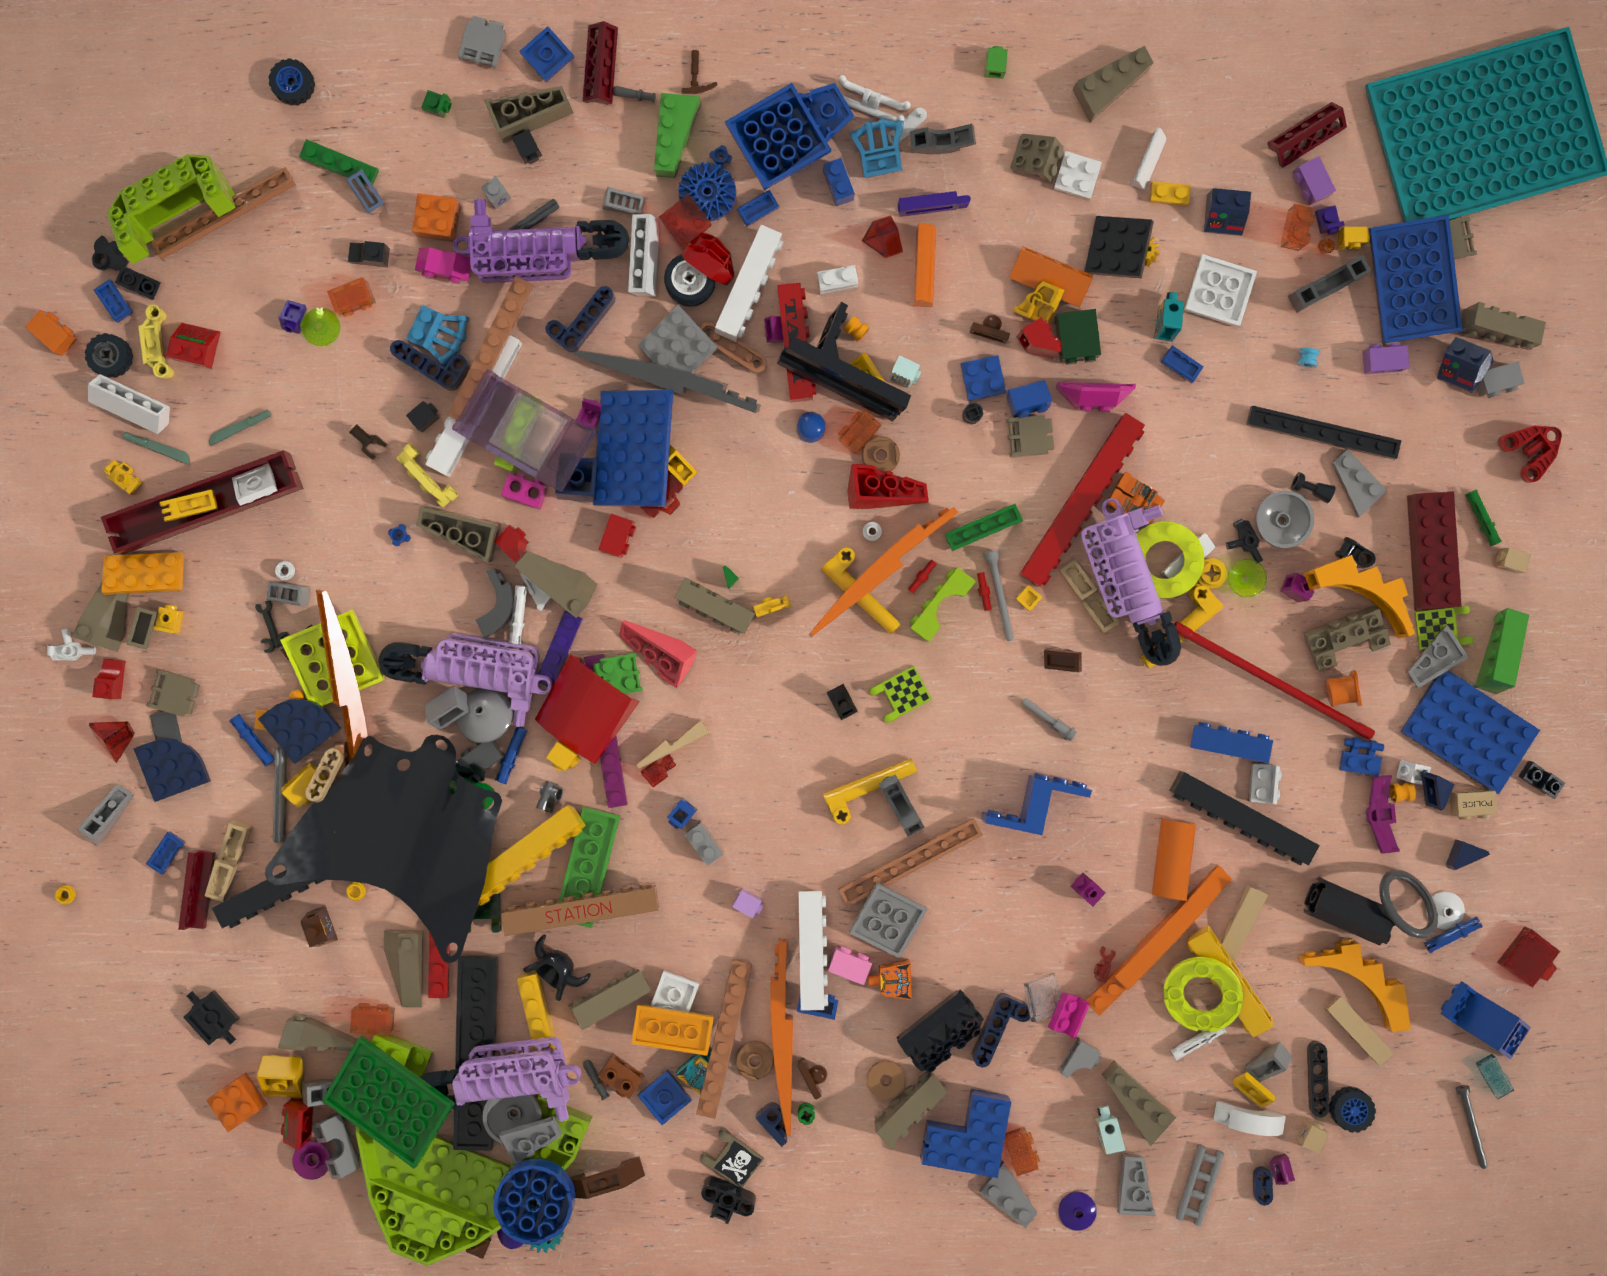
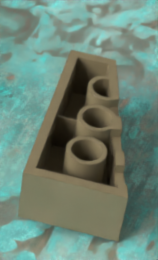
M1481 302L1464 309L1462 312L1463 331H1460V333H1465L1466 337L1475 338L1479 336L1483 337L1485 341H1502L1503 345H1520V348L1532 350L1542 343L1546 324L1544 321L1527 316H1520L1518 318L1514 312H1499L1500 308L1495 306L1485 308V303Z
M686 577L675 596L676 599L680 600L678 604L687 609L690 606L697 609L695 613L705 618L707 615L713 617L712 622L722 627L724 624L730 626V631L739 636L741 632L746 633L755 616V613Z
M639 969L627 971L624 977L620 979L615 978L609 981L607 986L597 988L590 992L589 995L581 997L568 1005L582 1030L651 992Z
M1113 1061L1101 1075L1151 1147L1176 1117L1117 1062Z

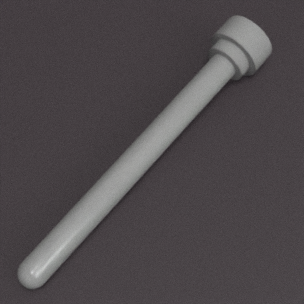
M996 550L983 553L984 560L990 565L1006 640L1012 641L1014 637L997 562H999L998 558H1000L999 552Z

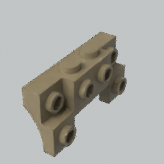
M1375 605L1355 613H1349L1345 617L1331 620L1325 625L1303 633L1318 672H1323L1337 666L1335 652L1365 640L1368 641L1369 648L1373 652L1391 645L1388 629L1383 625L1380 609Z

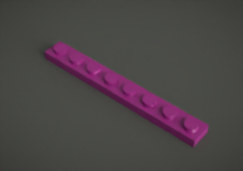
M604 654L584 657L585 666L594 672L593 664H598L599 659H604ZM616 735L600 757L608 808L628 805Z

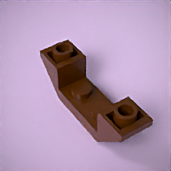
M639 1156L622 1161L620 1167L587 1177L585 1173L570 1178L574 1185L575 1198L589 1199L625 1188L644 1177L645 1172Z

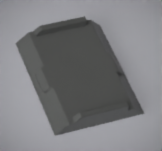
M162 712L150 715L155 740L175 739L182 742L175 714Z

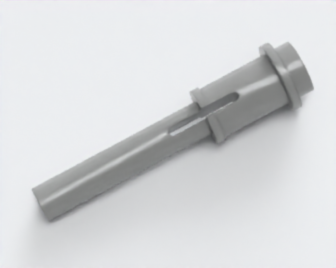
M1027 698L1022 701V705L1050 724L1051 729L1065 737L1064 740L1071 741L1077 733L1074 727L1070 728L1059 718H1053Z

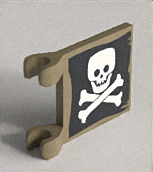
M721 1128L719 1137L723 1141L728 1142L715 1160L708 1153L704 1152L700 1157V1161L734 1185L743 1187L764 1157L733 1136L726 1128Z

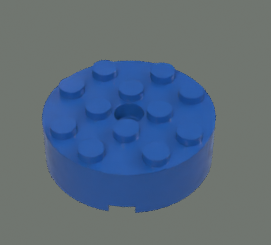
M540 1158L521 1161L507 1171L496 1190L493 1202L495 1218H497L501 1225L502 1231L511 1239L529 1245L545 1243L557 1237L567 1226L575 1205L574 1185L567 1172L552 1161ZM531 1199H536L538 1204L532 1203Z

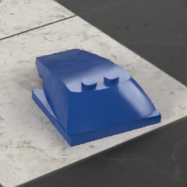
M790 83L726 120L725 124L765 191L829 154L831 148L827 142L854 118V114L836 83L815 88L806 94L798 93L793 83Z

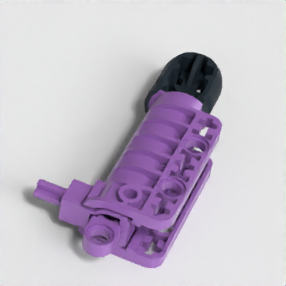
M478 198L474 200L475 215L470 216L471 228L469 236L457 237L453 242V248L457 253L470 256L471 270L483 283L513 282L514 275L525 281L565 280L571 275L572 261L589 260L591 257L594 260L613 259L624 254L628 248L629 236L625 227L613 220H592L589 223L577 221L576 227L495 231L491 227L490 217L486 215V200ZM582 232H598L596 235H592L593 245H597L599 248L583 249V245L587 244L586 236H582ZM461 241H465L468 244L465 251L458 250V244ZM565 269H568L564 272V275H561L560 272H563Z

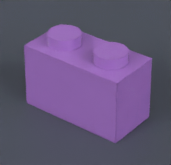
M1319 156L1298 166L1293 171L1294 181L1300 186L1302 197L1308 202L1309 206L1329 197L1336 191Z
M1392 343L1388 347H1381V344L1369 346V349L1363 351L1364 374L1403 372L1409 369L1408 345L1401 346L1400 343Z

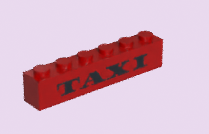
M800 283L777 285L784 347H789V342L793 336L807 342V338H810L809 326H805L804 319H808L807 307H803L802 300H806L805 288H801ZM786 369L790 403L813 400V395H816L815 383H811L810 380Z

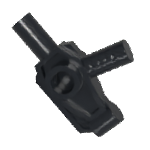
M1243 519L1234 522L1233 526L1238 532L1239 539L1226 542L1227 550L1242 547L1244 552L1251 553L1256 564L1263 561L1257 549L1260 540L1250 522Z

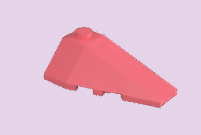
M624 620L621 624L619 636L635 652L639 651L646 658L644 661L648 665L652 664L659 671L657 674L663 680L678 688L693 665L697 650L682 640Z

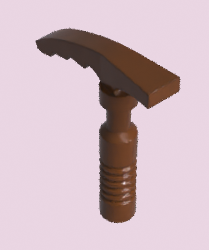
M692 50V87L682 88V94L702 93L717 86V82H713L707 86L698 87L699 51Z

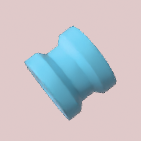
M1300 348L1301 358L1298 360V365L1317 367L1318 362L1316 358L1320 351L1314 348Z

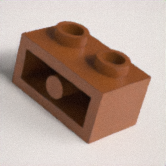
M614 1053L598 1075L602 1084L607 1087H613L619 1096L627 1097L628 1099L644 1077V1074Z

